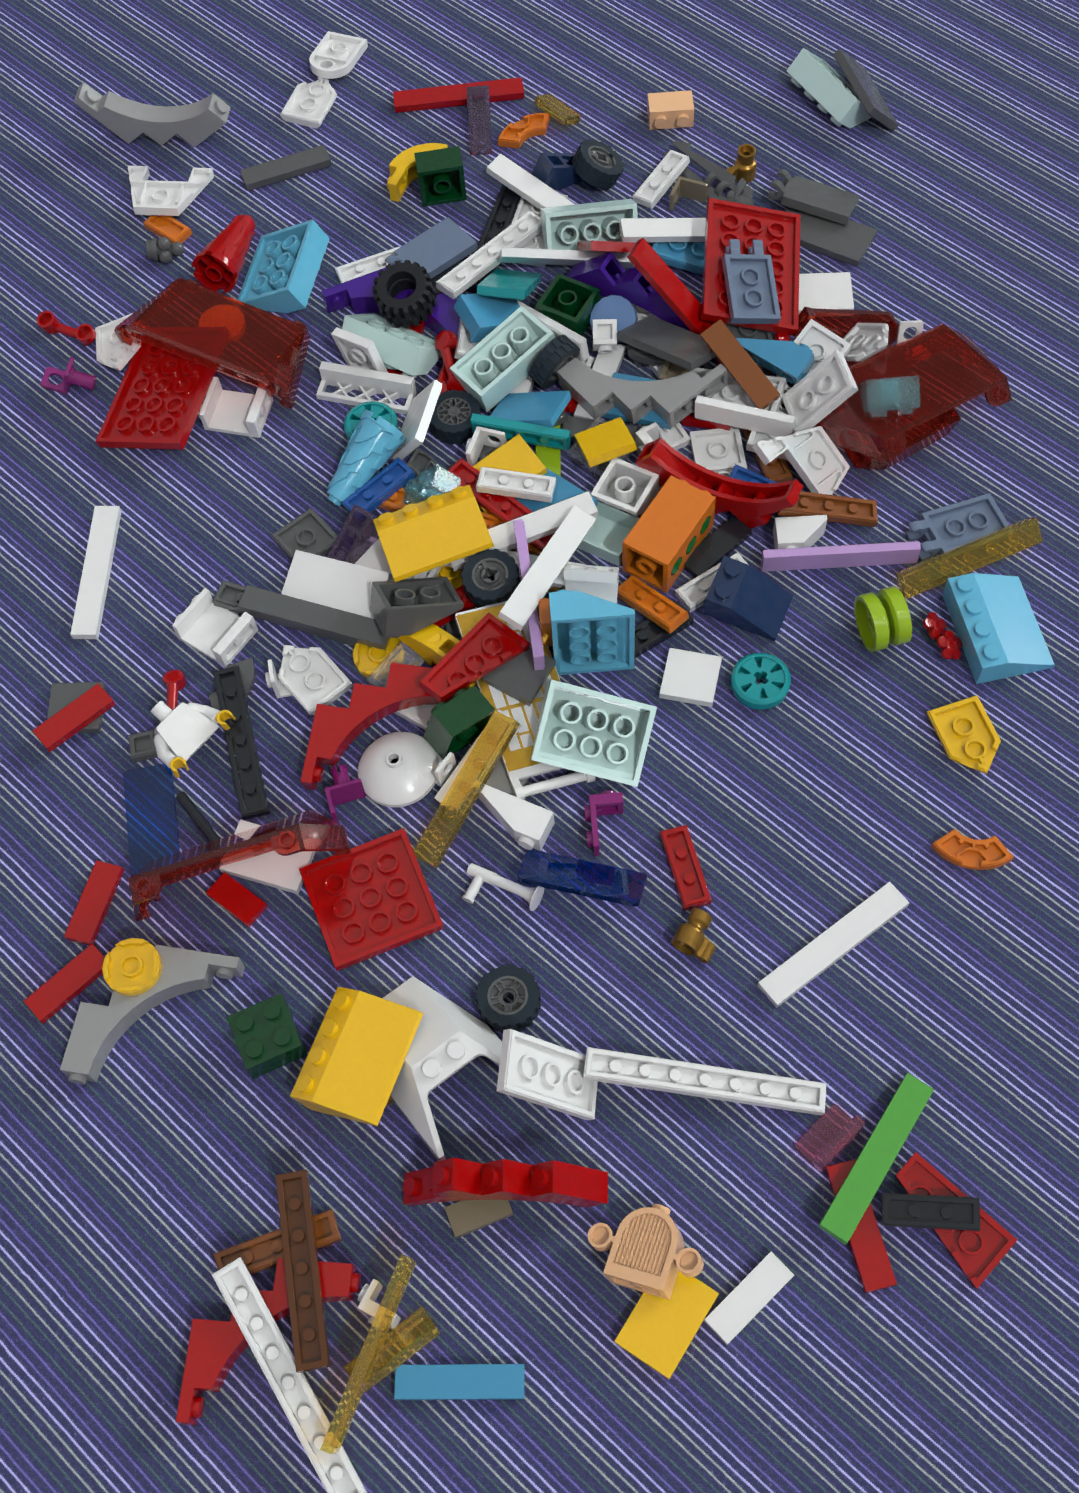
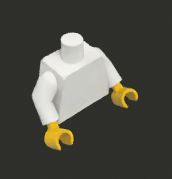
M161 700L150 711L161 721L155 728L153 739L157 756L166 766L171 768L173 775L179 778L180 775L177 770L183 767L189 771L186 761L219 728L217 724L219 723L224 730H229L230 727L225 721L227 719L235 721L236 718L229 710L220 711L207 705L192 702L188 704L181 702L172 710Z

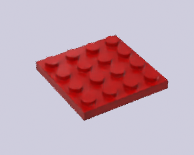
M404 828L299 868L336 971L444 929Z

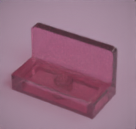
M833 1104L795 1144V1149L822 1173L862 1131L866 1123L857 1114L851 1118L837 1104Z

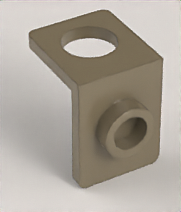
M679 176L670 193L669 210H674L680 196L705 203L707 201L708 184Z

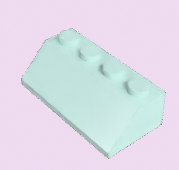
M804 48L801 50L787 69V72L792 76L791 81L797 87L805 89L804 94L812 101L816 99L819 102L817 107L825 114L829 112L832 115L830 120L839 127L843 124L851 129L872 118L866 112L852 86L825 60Z
M632 199L541 208L545 249L577 250V243L579 241L622 242L619 226L620 219L638 218L637 203Z
M520 306L451 366L450 370L466 392L476 398L478 405L480 404L488 412L529 376L528 373L533 361L544 347L555 339L554 333L523 306Z
M377 314L345 315L342 329L372 340L385 367L403 371L402 375L414 378L417 375H426L442 356L441 351L435 347L434 339L409 328H404L402 325L400 328L395 327L394 323L390 325L385 318Z

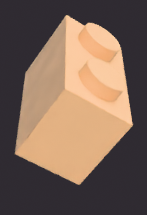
M692 90L648 93L647 113L649 130L693 127L694 103Z

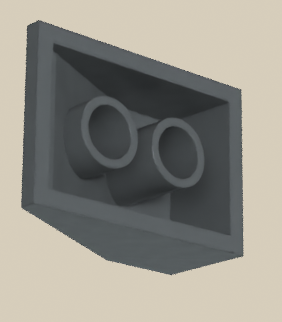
M447 577L409 579L398 582H372L370 611L384 637L397 638L411 635L463 609L464 603Z

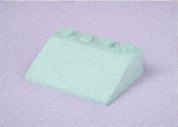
M551 679L547 681L531 760L638 787L657 707Z

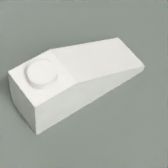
M477 782L476 791L478 798L512 838L527 850L534 848L541 851L555 824L554 812Z

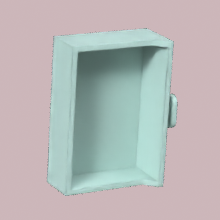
M597 501L598 505L596 508L599 516L595 517L594 525L578 549L620 566L622 563V542L639 518L620 511L616 507Z

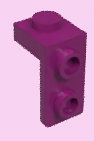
M604 791L600 794L589 795V805H584L585 822H591L592 831H586L588 848L593 847L594 856H600L597 816L623 814L622 792Z

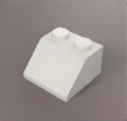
M615 458L610 461L590 495L598 501L638 516L645 512L658 494L659 475Z

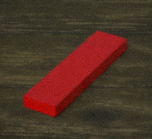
M856 1159L825 1168L834 1197ZM870 1203L848 1241L865 1294L897 1285Z

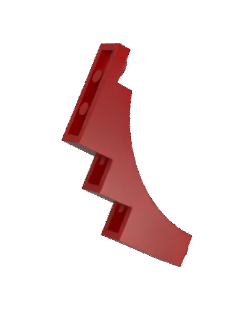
M391 662L386 688L354 683L349 708L317 704L300 781L304 788L316 790L317 783H321L323 779L324 768L321 765L336 766L349 745L375 722L406 708L425 704H439L438 700L419 687L420 681L433 668ZM453 695L442 702L446 704L452 700Z
M278 1258L273 1291L259 1290L276 1322L290 1314L283 1258ZM319 1261L323 1303L353 1301L354 1293H359L361 1274L357 1273V1268L350 1263ZM231 1314L230 1321L192 1319L176 1416L177 1423L184 1425L197 1424V1418H201L204 1410V1397H201V1392H219L233 1364L249 1345L233 1314Z

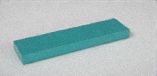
M472 413L471 427L473 434L476 427L479 426L505 432L506 440H511L520 434L527 444L566 451L570 448V430Z

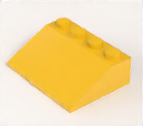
M470 485L455 487L450 492L442 495H433L425 501L417 504H408L403 509L392 513H383L378 518L373 519L395 582L494 547Z
M337 987L290 1097L313 1111L378 1126L423 1013L359 990Z

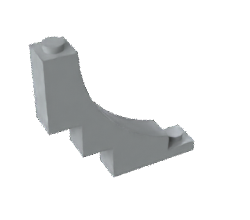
M84 82L78 87L74 99L75 104L128 144L144 132L161 146L178 134L193 147H196L226 124L231 108L214 93L188 105L154 106L129 100L111 91L101 96Z
M576 357L557 371L560 386L565 391H570L571 397L596 421L614 407L623 413L633 424L653 410L671 428L695 410L697 395L711 398L728 385L727 369L722 364L707 371L702 378L692 370L679 376L655 381H629L613 378L591 369Z
M156 945L155 948L161 955L163 967L160 978L151 989L136 996H124L113 991L109 1006L80 1002L60 1071L72 1083L85 1085L86 1081L97 1082L109 1053L127 1029L140 1017L171 998L195 990L211 988L214 974L223 979H232L233 976L242 978L245 966L240 958Z

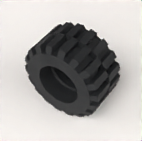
M399 260L395 261V264L392 266L390 264L386 265V270L381 269L379 271V277L374 279L375 286H372L373 297L382 317L390 325L394 323L395 327L398 328L401 325H404V328H410V325L414 324L416 327L420 325L419 322L421 320L425 322L428 319V314L432 315L434 312L433 307L437 303V295L430 275L423 266L420 267V264L417 262L411 264L410 260H405L404 263H401ZM404 290H415L413 294L407 298L395 299V297Z

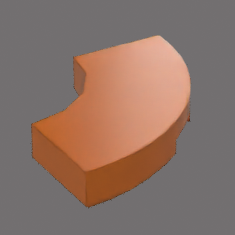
M549 113L530 114L523 116L522 120L514 124L511 122L499 135L497 140L498 146L520 149L522 143L528 138L546 135L550 120Z
M956 829L935 841L931 846L938 855L948 862L973 870L998 868L1008 864L1014 858L996 836L984 840H974L963 836Z

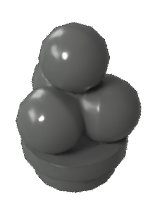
M161 237L158 241L157 238H151V240H146L147 258L169 263L172 260V254L175 256L183 254L184 246L180 242H173L171 244L170 240L166 237Z

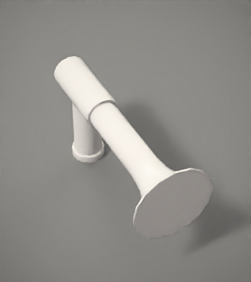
M471 863L468 866L467 875L474 878L462 899L473 904L483 882H486L524 898L530 905V911H534L543 897L544 884H540L535 888L526 887Z

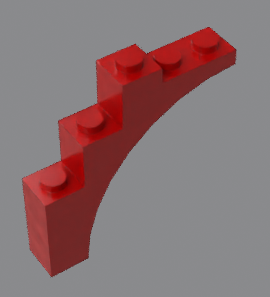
M662 438L646 444L635 462L638 467L658 474L659 486L661 488L669 477L673 476L687 481L690 485L700 490L708 491L712 496L716 497L714 515L730 511L750 529L766 525L772 517L771 514L793 507L798 502L799 494L803 488V485L797 479L783 483L764 484L746 482L721 475L691 461L672 448Z
M449 1158L434 1162L433 1167L405 1173L403 1205L417 1206L465 1200H521L567 1204L587 1208L608 1204V1172L555 1160L530 1165L507 1159L478 1163L459 1158Z

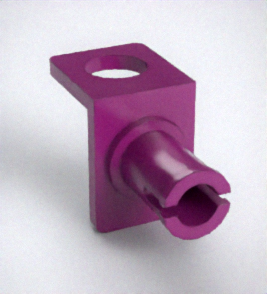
M70 357L65 371L46 367L41 380V387L66 395L72 384L93 391L97 376L76 371V368H74V358ZM52 375H58L62 378V382L54 385L49 382L48 378Z
M342 764L339 765L341 774H338L336 766L331 769L334 786L324 788L335 827L340 826L335 809L336 805L366 797L361 779L350 781L348 767Z

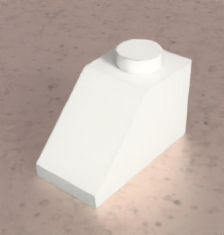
M827 515L775 518L773 528L775 549L812 547L825 533Z

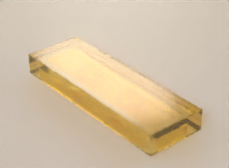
M422 1306L348 1363L344 1369L358 1392L362 1395L437 1337L440 1331Z

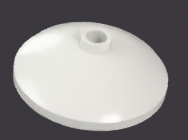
M410 732L389 733L375 740L364 751L358 765V778L362 781L365 794L374 802L386 807H404L418 802L431 791L435 785L436 777L434 772L439 766L438 758L433 747L423 737ZM393 759H399L398 762L391 763Z

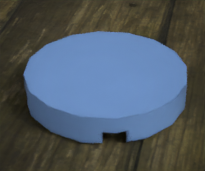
M610 295L602 298L595 304L591 312L590 325L593 332V320L617 319V344L623 342L618 340V332L636 323L638 316L635 307L629 300L621 296Z

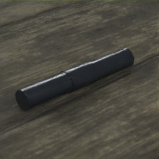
M185 792L179 793L176 799L215 850L222 848L224 842L211 827L201 811L198 810Z

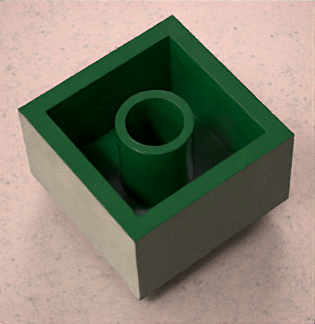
M459 146L414 153L423 207L467 200Z
M558 273L535 305V310L582 336L590 325L591 312L595 304L600 301V289Z
M475 685L467 690L463 688L453 695L452 700L446 704L441 702L431 710L424 738L444 760L449 752L455 754L478 738L491 720L495 708Z
M282 993L226 1017L245 1069L253 1079L308 1055L289 1004Z

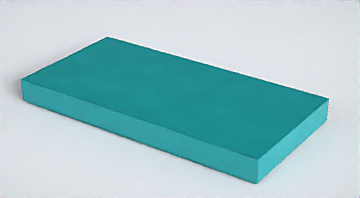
M495 269L477 285V294L524 300L542 282V273Z

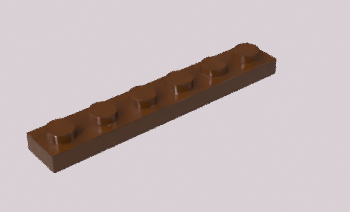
M301 1170L275 1175L296 1372L302 1373L328 1368L331 1366L309 1172Z

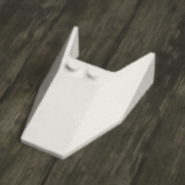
M412 976L383 997L385 1000L423 1013L421 1022L391 1092V1097L435 1158L441 1161L446 1158L428 1102L429 1093L478 1056H485L499 1065L502 1041L487 1024Z

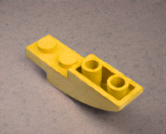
M434 624L411 635L397 637L430 666L433 663L438 664L459 642L457 638ZM475 681L465 687V689L467 690L474 685L478 688L477 682Z

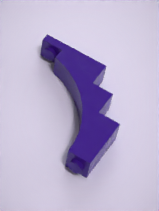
M612 252L577 263L567 274V277L600 289V296H621L661 320L691 331L637 268L633 267L625 270Z
M380 270L322 290L327 312L331 313L351 306L354 314L380 313L372 292V286H375L374 279L379 277L378 273ZM404 290L400 292L395 297V299L407 298L410 295H412L415 290ZM444 293L438 294L436 306L433 307L434 312L432 315H427L428 319L425 321V326L437 335L443 330H450L457 337L460 317L454 309L457 300Z

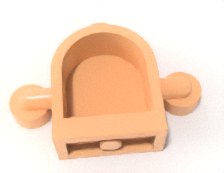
M660 1204L640 1208L628 1214L620 1223L616 1235L605 1223L594 1224L588 1231V1241L595 1250L605 1252L611 1249L603 1274L611 1283L670 1300L679 1271L686 1277H695L703 1270L704 1262L697 1250L685 1248L683 1236L669 1216L671 1210Z

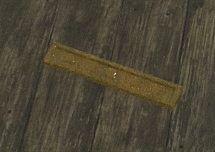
M1037 517L1027 518L895 573L900 592L905 599L947 582L948 578L965 575L1043 542Z
M496 710L494 711L415 847L414 854L417 858L437 869L517 731L520 723Z
M403 1254L399 1257L320 1450L337 1454L340 1451L416 1265L415 1260Z

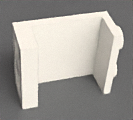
M213 377L204 403L198 413L204 429L260 438L273 403L270 387L268 384L259 383L256 394L228 391L222 389L218 377Z
M566 564L564 569L565 590H577L617 604L619 567Z
M206 588L192 599L188 608L176 617L172 625L178 639L224 667L231 663L258 631L252 615L244 612L239 617L228 609L214 606L212 596Z

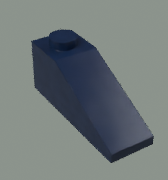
M541 153L531 174L553 190H561L583 180L577 175L572 166V159L575 153Z

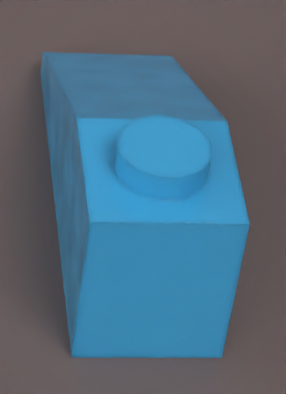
M736 338L755 363L779 377L786 378V381L793 385L803 379L814 364V353L805 344L801 343L798 345L793 341Z

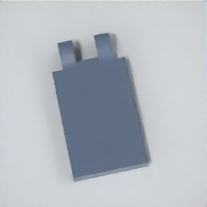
M447 217L395 250V255H389L385 262L391 266L395 264V261L399 260L401 263H404L405 260H410L411 264L417 262L420 264V267L423 266L432 279L477 250L478 247L477 242Z
M729 239V247H725L722 265L731 324H778L781 320L772 258L771 255H764L763 241L752 240V247L748 248V254H741L739 239Z
M990 493L921 513L920 521L909 523L910 530L905 532L909 541H915L923 535L927 539V541L920 544L922 550L920 551L919 559L921 561H927L938 553L942 559L1011 539L1014 533Z

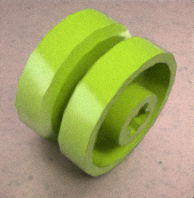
M891 586L878 591L877 596L869 592L855 597L854 615L856 625L867 650L876 652L887 648L889 643L897 646L910 642L912 637L911 616L905 598L897 587Z

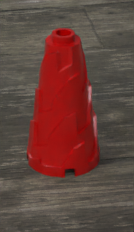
M236 215L227 227L195 256L192 262V268L195 267L193 275L208 290L216 293L218 289L224 290L222 294L227 293L238 282L239 273L245 263L244 259L255 235L256 225L252 217L249 215Z

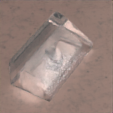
M401 641L366 680L372 686L386 688L391 662L421 666L425 660Z

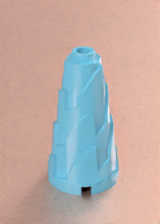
M364 410L361 420L348 442L337 471L327 487V493L329 494L327 499L338 507L342 505L341 502L372 479L376 472L384 466L406 440V437L402 436L403 433L382 417L378 416L376 420L373 419L372 415L374 413L369 410Z

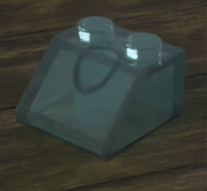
M919 375L865 380L859 384L864 413H871V417L887 416V411L896 410L898 415L913 414V409L921 407Z

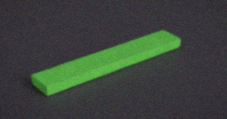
M909 1073L904 1076L818 1225L820 1229L842 1244L846 1245L932 1095L933 1088Z

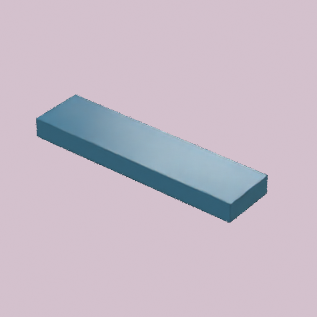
M395 1365L394 1400H525V1365Z

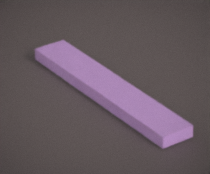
M519 519L513 520L522 581L531 568L524 521ZM536 608L527 621L535 671L544 670L545 668L544 650Z
M912 541L763 550L761 570L762 572L911 564L917 563L921 546L920 542Z

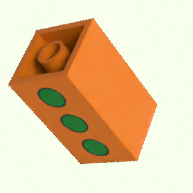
M670 476L622 542V571L634 575L641 581L667 593L683 571L684 564L694 549L704 541L713 528L716 497L706 490H700L690 485L683 479Z

